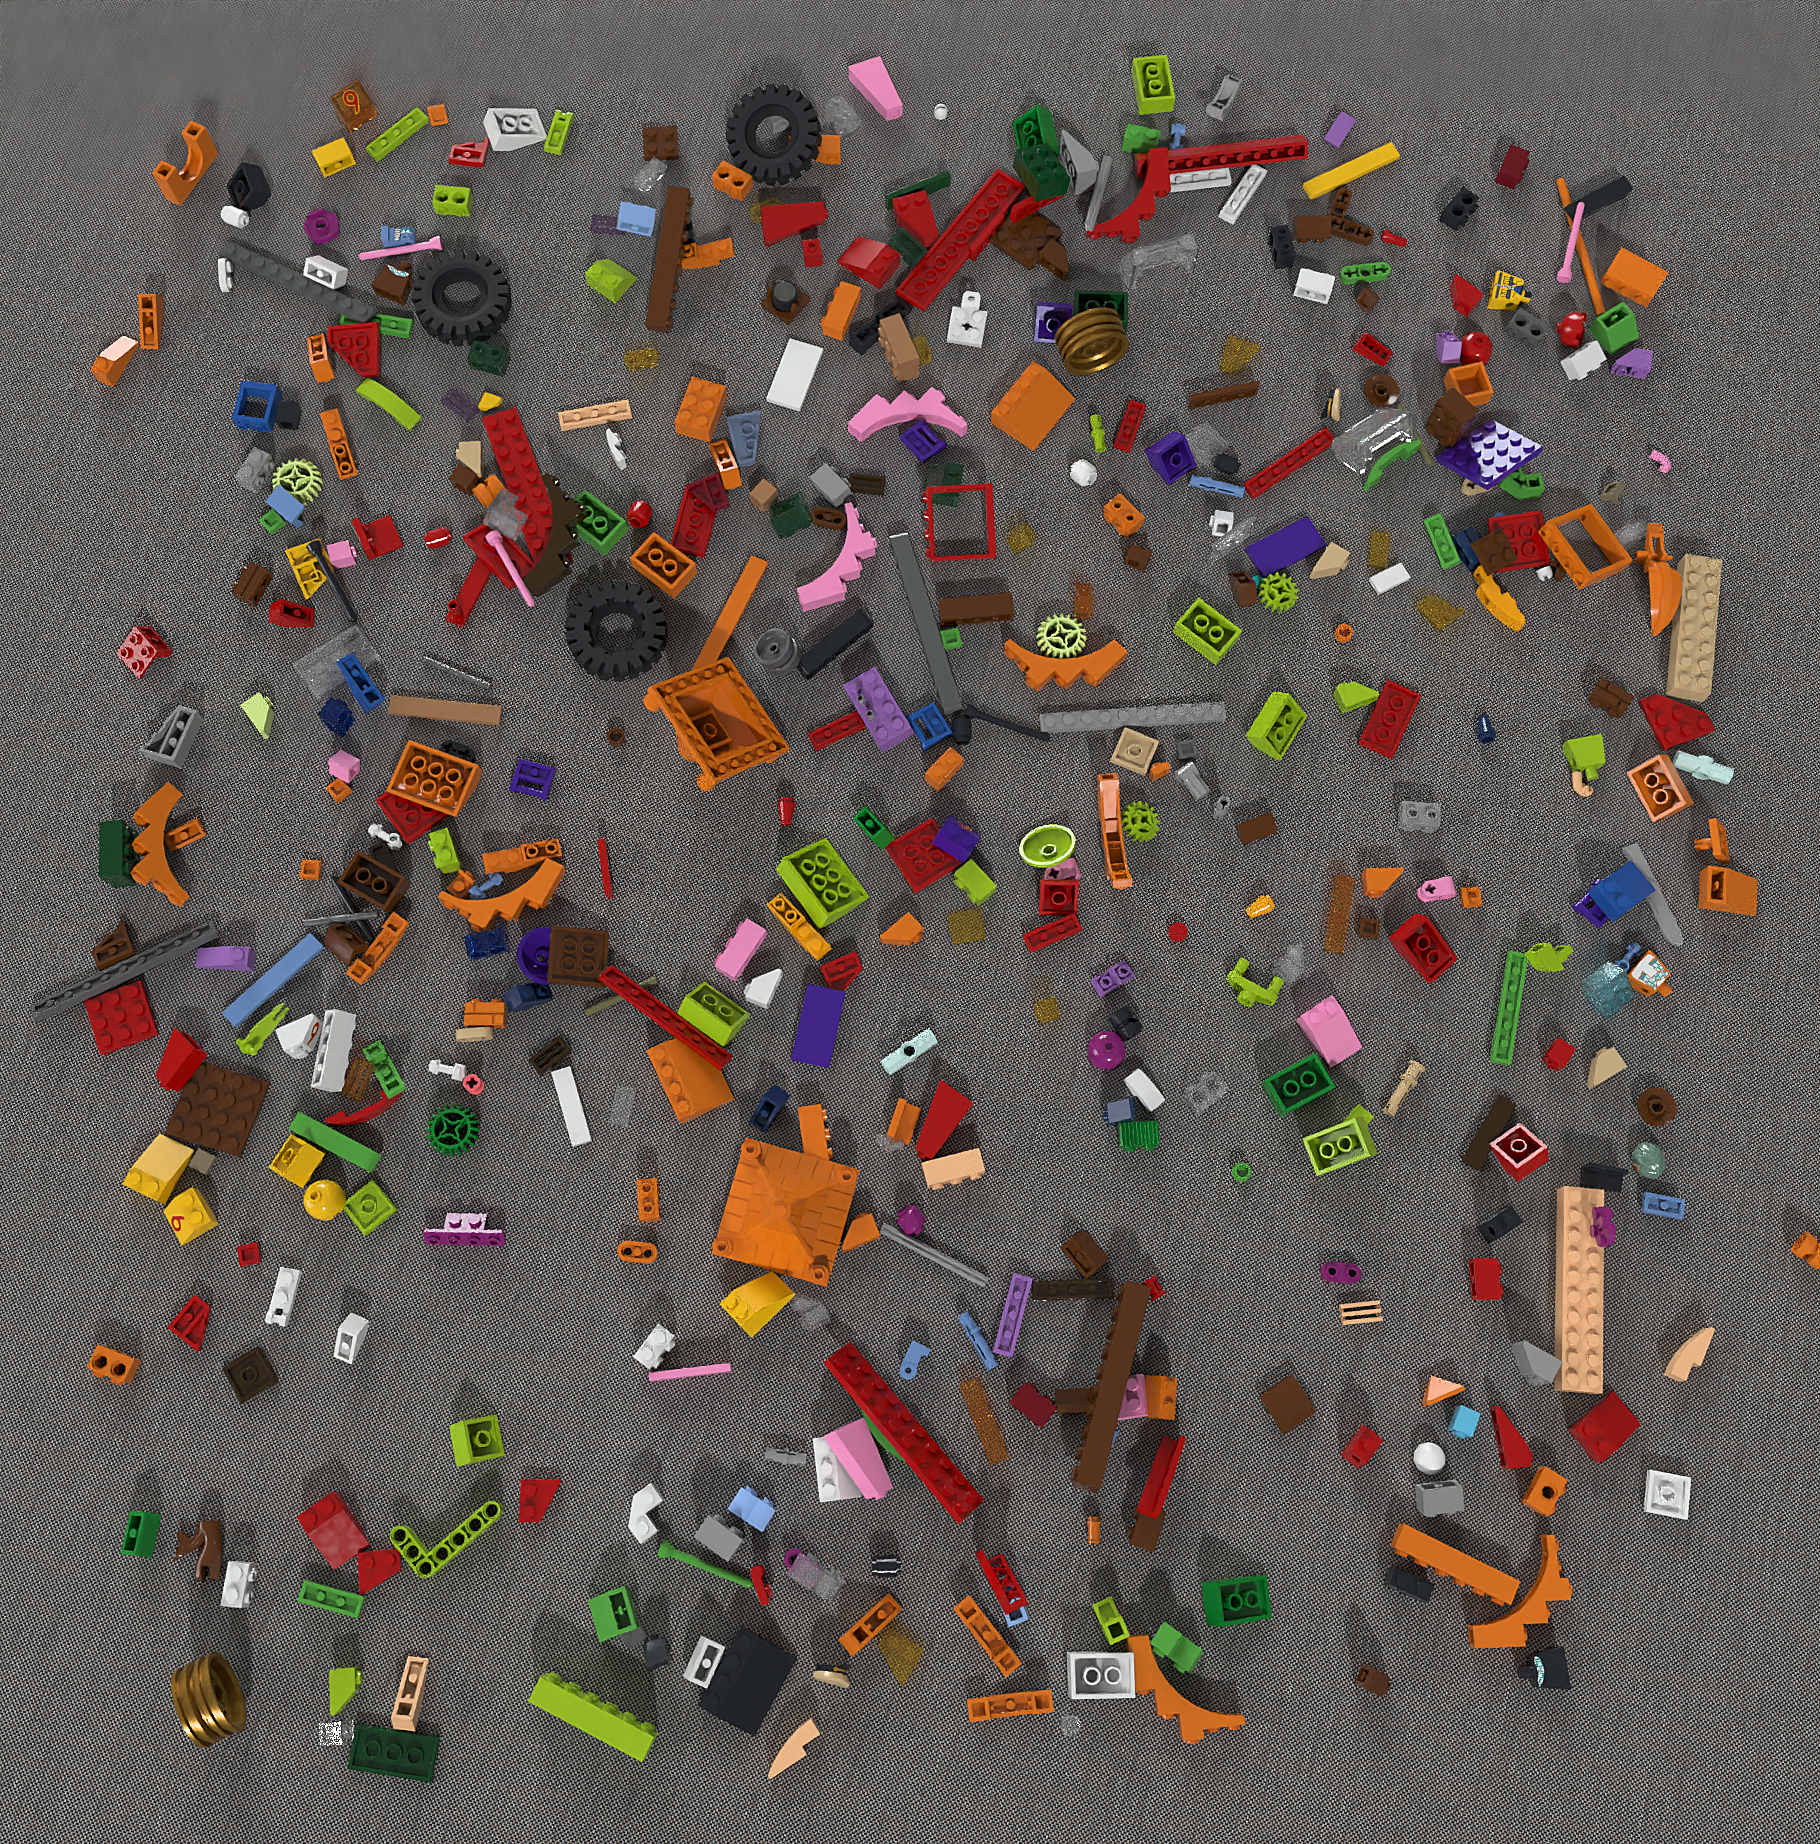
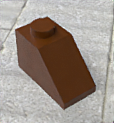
M1051 239L1039 252L1038 264L1066 282L1069 271L1066 248L1060 242Z
M1245 570L1228 573L1233 598L1238 606L1249 607L1251 604H1256V582Z
M1362 1664L1354 1683L1380 1697L1388 1693L1391 1685L1389 1676L1365 1664Z

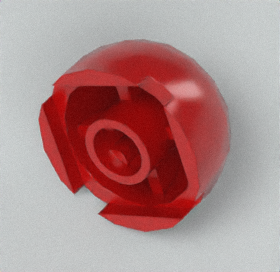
M1586 312L1569 313L1563 318L1562 323H1558L1556 334H1559V339L1564 346L1574 349L1580 348L1585 332L1583 322H1586L1587 319Z
M1471 332L1461 338L1460 363L1465 366L1483 362L1485 366L1493 352L1490 338L1482 332Z

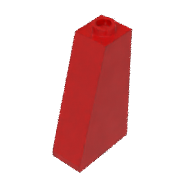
M824 201L761 206L760 217L764 247L823 225L825 219L828 218L827 207H824Z
M942 1080L938 1084L915 1148L916 1156L924 1162L933 1160L973 1106V1102Z

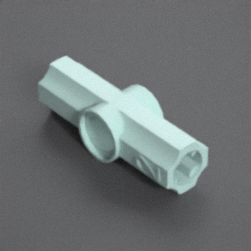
M1678 751L1672 762L1675 768L1690 772L1697 779H1711L1726 785L1730 783L1734 774L1733 768L1715 763L1711 757L1704 755L1694 756Z
M928 1028L912 1040L905 1042L899 1049L881 1060L880 1063L885 1071L892 1075L909 1062L915 1061L919 1055L933 1047L938 1041ZM912 1048L915 1053L912 1056H907L904 1054V1050Z

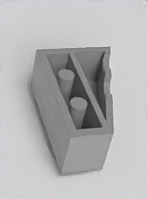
M179 705L163 722L164 725L157 733L154 732L151 740L145 746H142L139 751L146 758L182 769L204 718L197 710Z

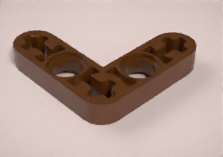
M1347 188L1339 189L1328 216H1332L1331 224H1335L1334 227L1331 226V235L1364 246L1371 244L1374 238V231L1371 228L1344 219L1352 199V192ZM1344 195V196H1346V198H1345L1344 202L1342 203V202H1340V201H1341L1342 196ZM1339 208L1343 213L1337 214L1334 212V209ZM1351 228L1354 232L1349 234L1345 229Z

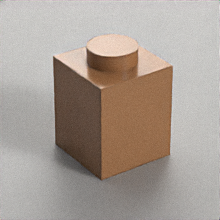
M763 479L750 492V502L765 512L778 498L777 487L772 482H767Z

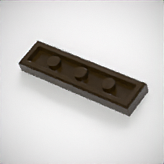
M1501 1095L1497 1096L1463 1155L1462 1163L1477 1172L1481 1169L1492 1150L1490 1143L1500 1136L1516 1108V1104Z
M1112 1278L1032 1281L1033 1302L1113 1298Z

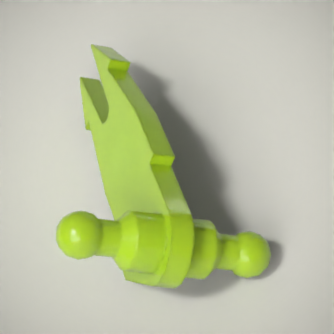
M284 1003L273 1008L272 1012L260 1020L249 1031L250 1034L244 1040L241 1038L236 1039V1044L242 1053L251 1054L252 1056L258 1053V1050L263 1046L262 1042L287 1014L288 1007L274 1018L285 1005Z

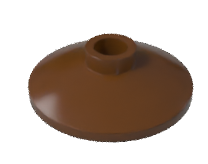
M1374 375L1364 385L1366 399L1375 406H1390L1399 397V386L1388 375Z
M1653 1087L1641 1093L1637 1101V1110L1640 1117L1646 1123L1652 1126H1664L1675 1118L1677 1104L1674 1097L1668 1091ZM1652 1105L1657 1107V1111H1653Z

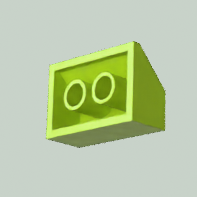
M1272 692L1246 734V737L1255 748L1281 761L1307 715L1289 693Z
M705 981L685 996L677 1012L683 1019L690 1022L723 1047L735 1037L751 1015Z

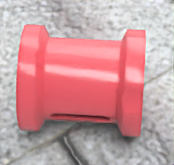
M469 1074L464 1078L463 1086L470 1094L478 1095L482 1093L484 1082L477 1075ZM474 1081H476L478 1084L474 1085V1087L472 1088L470 1085L474 1084Z

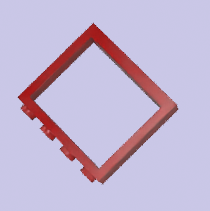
M993 483L926 487V492H923V503H927V510H924V521H928V529H925V540H929V547H926V558H930V562L995 559ZM984 491L987 553L935 556L932 494Z

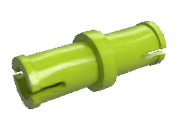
M1095 414L1090 416L1091 437L1094 439L1095 452H1104L1106 450L1105 430L1102 427L1101 415Z

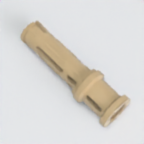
M1410 1060L1405 1074L1400 1076L1401 1082L1383 1109L1385 1114L1391 1117L1395 1116L1409 1090L1417 1085V1079L1420 1074L1425 1072L1426 1069L1423 1065Z

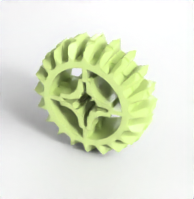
M295 458L294 462L288 459L287 464L282 462L283 467H277L278 473H273L275 478L272 480L273 490L280 485L284 489H293L294 492H287L300 503L303 502L306 505L308 500L313 502L312 497H318L317 492L322 491L321 485H323L322 475L318 468L312 462H307L304 458L301 461Z
M1063 613L1059 618L1054 614L1053 620L1048 617L1046 622H1042L1041 627L1038 628L1036 639L1038 640L1037 646L1041 647L1040 652H1046L1045 657L1047 658L1050 656L1058 659L1076 658L1077 654L1080 655L1082 649L1085 648L1086 631L1081 629L1082 623L1076 624L1077 618L1071 620L1070 614L1067 618H1064ZM1055 628V633L1047 637L1048 632ZM1076 639L1075 644L1068 648V643Z

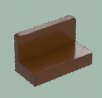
M345 922L329 926L324 945L347 967L351 966L354 955L367 951L368 944Z
M1084 1229L1080 1230L1061 1247L1063 1252L1086 1279L1109 1260L1108 1256Z
M1093 1387L1055 1389L1056 1414L1086 1413L1090 1404H1093V1399H1090Z

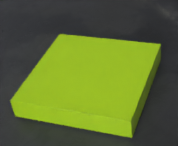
M373 1179L348 1198L343 1208L365 1236L398 1211Z

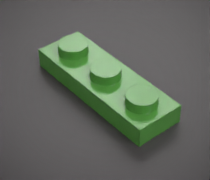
M1438 513L1424 520L1442 568L1446 570L1461 563L1443 515Z
M304 1580L297 1602L359 1618L366 1596Z

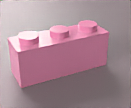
M748 918L744 922H740L736 928V935L727 941L725 945L726 950L723 954L720 953L714 962L716 963L715 968L717 971L735 982L767 936L766 929Z

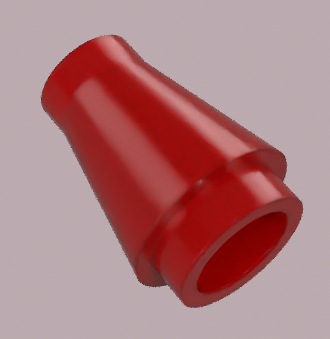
M781 797L777 803L780 825L789 826L792 825L796 803H794V798Z

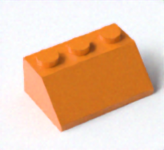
M1621 247L1600 283L1647 308L1669 272Z
M1659 754L1627 772L1652 822L1671 816L1694 804L1668 754Z

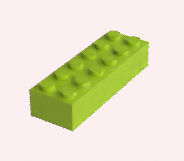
M554 1672L540 1676L528 1702L641 1762L645 1760L659 1733L655 1730L656 1727L646 1721L642 1724L636 1720L637 1716L627 1711L624 1714L618 1711V1706L608 1701L605 1704L599 1701L600 1697L592 1692L586 1694L580 1691L581 1687L573 1682L567 1684L561 1681L562 1677Z

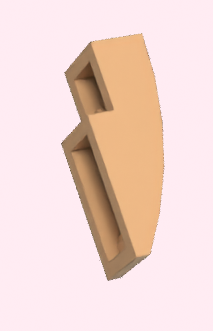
M1712 1327L1704 1328L1689 1338L1674 1354L1663 1375L1678 1382L1686 1381L1691 1367L1701 1366L1715 1329Z
M812 1717L804 1722L782 1746L769 1771V1779H772L807 1754L804 1745L821 1733Z

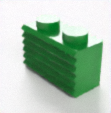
M867 806L863 807L853 817V820L881 850L895 839L890 830Z
M1158 1121L1121 1122L1117 1125L1119 1149H1124V1152H1134L1136 1148H1144V1151L1156 1150L1155 1147L1160 1145Z
M130 1511L120 1553L123 1555L152 1558L161 1514Z

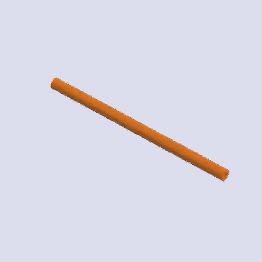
M1559 178L1556 180L1563 207L1565 208L1572 201L1565 179ZM1566 213L1570 230H1572L1573 221ZM1579 227L1575 246L1597 317H1599L1606 311Z

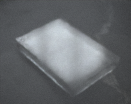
M1252 514L1210 545L1205 559L1208 565H1212L1251 536L1256 522L1254 515Z

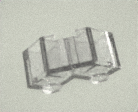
M809 1552L807 1555L799 1553L787 1576L808 1590L815 1592L826 1601L833 1603L846 1580L840 1577L842 1573L833 1567L829 1570L817 1563L819 1559Z

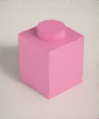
M348 540L327 545L330 562L335 570L356 564L355 557H358L355 546H351Z
M341 749L335 755H332L328 761L329 773L347 783L360 772V759Z

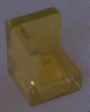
M922 335L911 339L919 356V366L932 362V352L925 336Z
M1025 522L1010 530L1005 540L1013 552L1018 553L1033 545L1036 535L1029 524Z
M1056 996L1034 1002L1033 1009L1039 1025L1060 1019L1061 1015L1057 1006Z

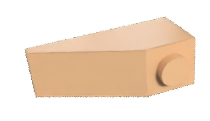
M412 1656L407 1658L391 1716L394 1729L415 1731L421 1711L429 1658Z

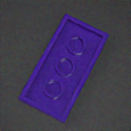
M1307 516L1246 547L1245 551L1262 578H1267L1269 574L1273 575L1326 548V543Z
M810 984L807 985L791 1057L792 1061L830 1068L846 992Z

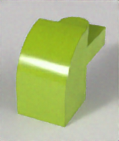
M1549 942L1537 943L1524 954L1534 969L1541 972H1556L1564 969L1562 962L1566 961L1568 956L1574 951L1571 945H1558L1553 949Z
M1112 1596L1092 1605L1109 1645L1130 1637Z

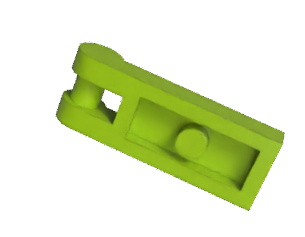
M556 110L544 145L545 152L562 155L571 124L574 122V113H563L561 110Z

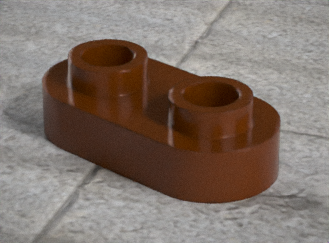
M818 506L811 511V521L816 526L841 530L846 526V515L839 510Z

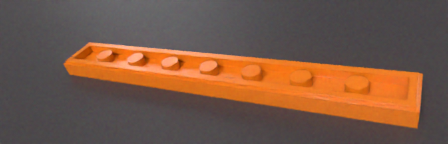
M751 555L692 670L720 659L768 567L767 561Z

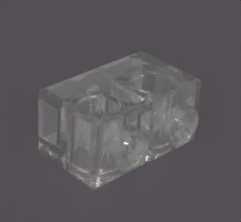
M1215 1071L1211 1074L1206 1072L1199 1078V1084L1196 1086L1191 1084L1184 1090L1185 1095L1182 1099L1196 1116L1200 1115L1229 1090V1087ZM1207 1083H1215L1216 1090H1210ZM1192 1095H1200L1202 1102H1195Z

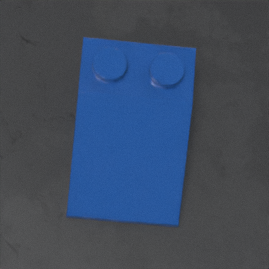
M1630 861L1587 893L1613 922L1656 891V889L1636 865Z

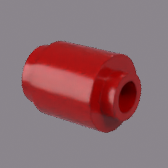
M443 526L428 531L424 535V539L429 549H437L451 544L450 540L453 539L450 529H446Z

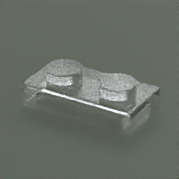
M653 157L631 179L632 184L646 193L668 171L667 166Z

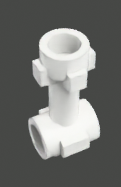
M371 824L368 829L371 837L374 839L380 837L389 842L388 846L392 850H399L401 848L400 835L396 833L388 834L382 830V825Z
M436 1059L430 1061L429 1071L437 1075L439 1072L452 1074L451 1079L463 1081V1078H466L467 1066L455 1063V1066L452 1067L441 1064V1060Z

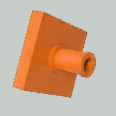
M1717 818L1708 819L1711 837L1694 840V844H1696L1695 849L1699 852L1713 848L1714 857L1722 865L1729 864L1730 856L1726 828Z

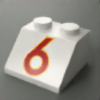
M311 1013L275 1031L283 1050L294 1059H301L314 1050L322 1031L323 1022Z

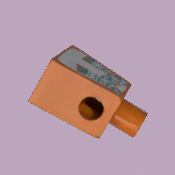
M1651 950L1644 953L1621 980L1647 997L1653 995L1656 991L1666 997L1673 990L1665 982L1671 975L1670 971Z

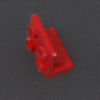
M390 515L368 524H361L359 518L351 520L369 560L403 547Z
M134 626L117 651V655L137 678L144 676L156 657H170L173 653L151 626Z

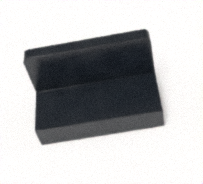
M1587 1163L1581 1166L1580 1186L1619 1193L1622 1191L1623 1176L1628 1174V1170Z

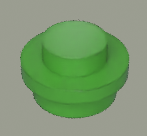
M1239 1162L1233 1166L1232 1176L1236 1181L1245 1182L1251 1177L1252 1170L1247 1163Z

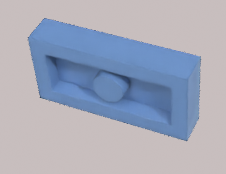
M1649 1192L1643 1193L1641 1213L1677 1220L1684 1219L1685 1199Z

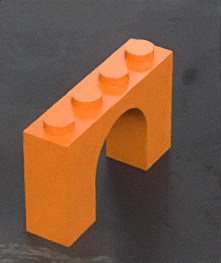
M190 120L181 133L188 146V158L184 168L179 172L175 166L161 160L152 172L165 198L179 206L183 204L219 154L206 127Z

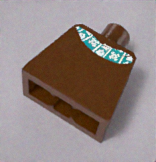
M402 261L399 267L388 264L371 284L375 294L405 306L414 283L409 272L411 265L405 261Z

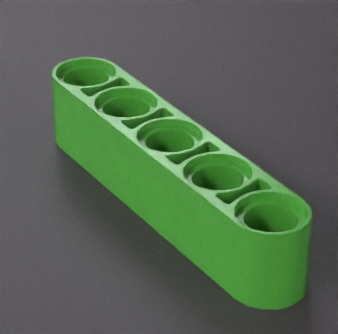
M299 1111L288 1128L370 1173H373L382 1157L379 1153Z

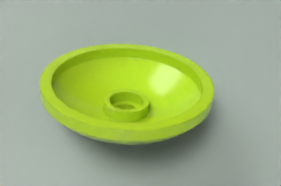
M1056 824L1044 825L1030 831L1022 839L1019 851L1024 862L1031 866L1039 868L1053 867L1061 864L1072 855L1076 847V839L1073 832L1065 826Z

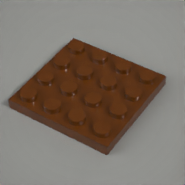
M202 1062L186 1082L165 1133L241 1158L271 1083Z

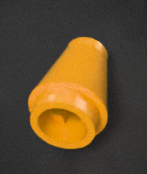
M1267 894L1260 896L1245 911L1249 918L1252 919L1272 912L1275 905Z

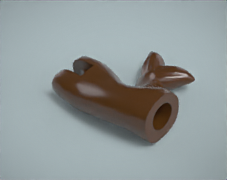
M221 1520L198 1521L196 1533L192 1538L182 1530H179L177 1539L180 1546L175 1551L173 1560L187 1555L204 1543L196 1561L195 1578L197 1581H205L207 1565H210L211 1581L219 1580L223 1558Z

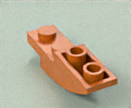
M730 237L700 246L696 242L684 245L685 256L684 259L681 258L680 265H682V269L720 265V260L735 256L733 240Z
M336 408L320 413L340 480L357 476L355 460L339 410Z
M558 838L522 844L520 848L482 854L485 874L502 871L505 874L542 865L546 858L554 861L562 857Z

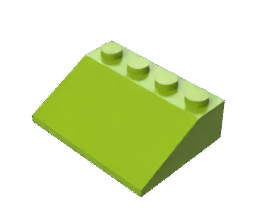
M827 838L783 857L776 868V871L819 929L833 923L870 897Z

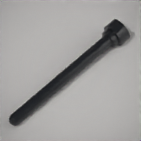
M319 540L309 543L306 546L309 554L316 557L350 621L356 622L357 617L322 554V544Z
M967 704L964 713L967 719L978 718L1045 742L1050 740L1048 734L977 711L978 709L974 705Z

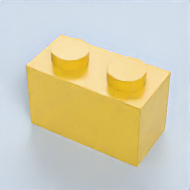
M344 138L335 140L312 151L324 178L356 164Z

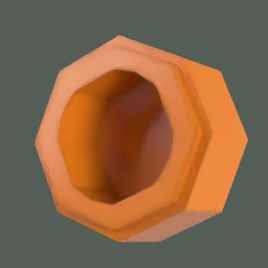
M1344 623L1337 626L1334 636L1337 641L1345 643L1350 641L1354 631L1350 625Z

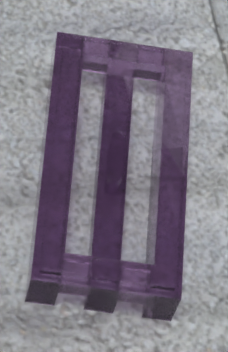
M592 215L591 233L626 235V231L614 229L617 227L618 217Z
M452 388L451 392H448L446 397L441 399L444 405L467 423L480 412L476 405L455 388ZM454 396H456L468 407H470L473 410V412L470 409H468L465 405H463L459 400H457ZM449 400L453 401L462 410L468 413L469 416L467 417L464 413H462L459 409L452 405L449 402Z

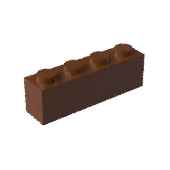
M999 592L992 595L983 593L978 596L963 595L958 598L948 596L938 601L940 627L1013 621L1014 618L1012 593Z

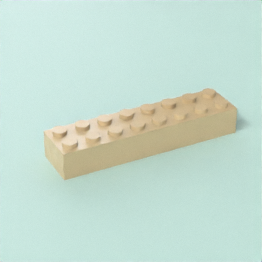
M1685 554L1677 564V572L1682 580V595L1672 620L1666 696L1703 702L1711 694L1722 569L1721 559Z

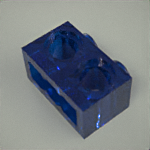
M330 697L317 715L327 729L343 738L354 723L355 718L344 701L341 699L335 700Z
M502 928L464 936L467 955L471 960L510 952L507 936Z

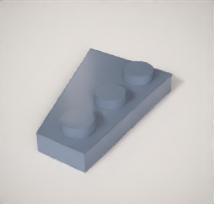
M761 410L726 417L738 468L756 464Z

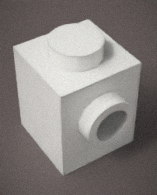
M1215 510V514L1210 517L1209 527H1212V535L1230 538L1234 521L1233 512Z

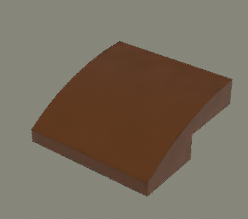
M1292 1374L1258 1396L1282 1434L1287 1433L1317 1412Z

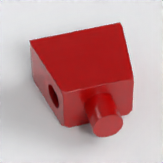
M1362 1424L1340 1455L1353 1466L1359 1468L1369 1462L1383 1442V1439Z

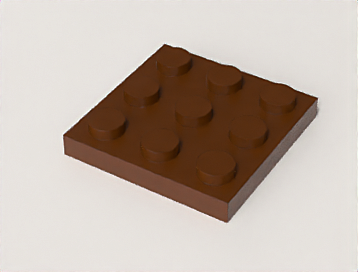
M1033 212L1015 223L1010 220L1009 216L994 235L989 238V241L996 248L1031 271L1038 263L1039 252L1051 239L1057 242L1062 236V231Z
M551 925L547 983L605 989L606 985L598 980V978L607 969L609 931Z

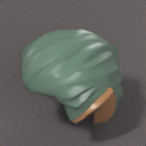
M1642 1142L1636 1146L1632 1153V1164L1636 1167V1172L1643 1177L1658 1179L1666 1166L1665 1153L1656 1144Z

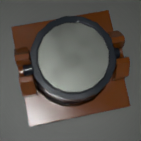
M782 279L778 282L773 281L772 287H768L767 296L761 302V307L789 325L810 302V297L798 290L793 282Z

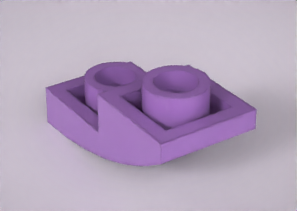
M1342 111L1323 141L1339 149L1356 119Z
M1124 960L1093 978L1090 983L1101 998L1134 978L1135 974Z

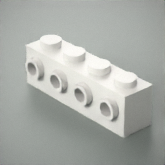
M337 1009L325 1011L311 1083L312 1088L329 1092L342 1091L345 1084V1071L349 1064V1050L352 1047V1034L356 1027V1014Z

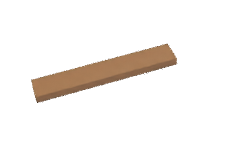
M391 695L388 709L389 715L500 726L503 707L497 705Z

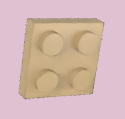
M1125 727L1110 762L1145 776L1159 741Z

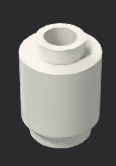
M231 205L223 207L221 218L226 223L241 229L248 225L249 217L246 211Z

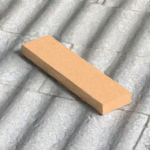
M629 399L558 412L562 431L632 418Z

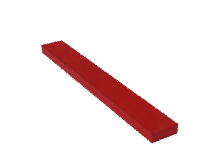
M610 965L599 975L598 980L719 1071L732 1060L733 1055L613 965Z

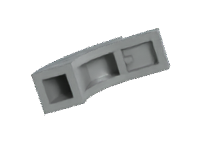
M1229 74L1225 76L1215 98L1206 107L1205 111L1207 114L1223 121L1230 111L1244 81Z

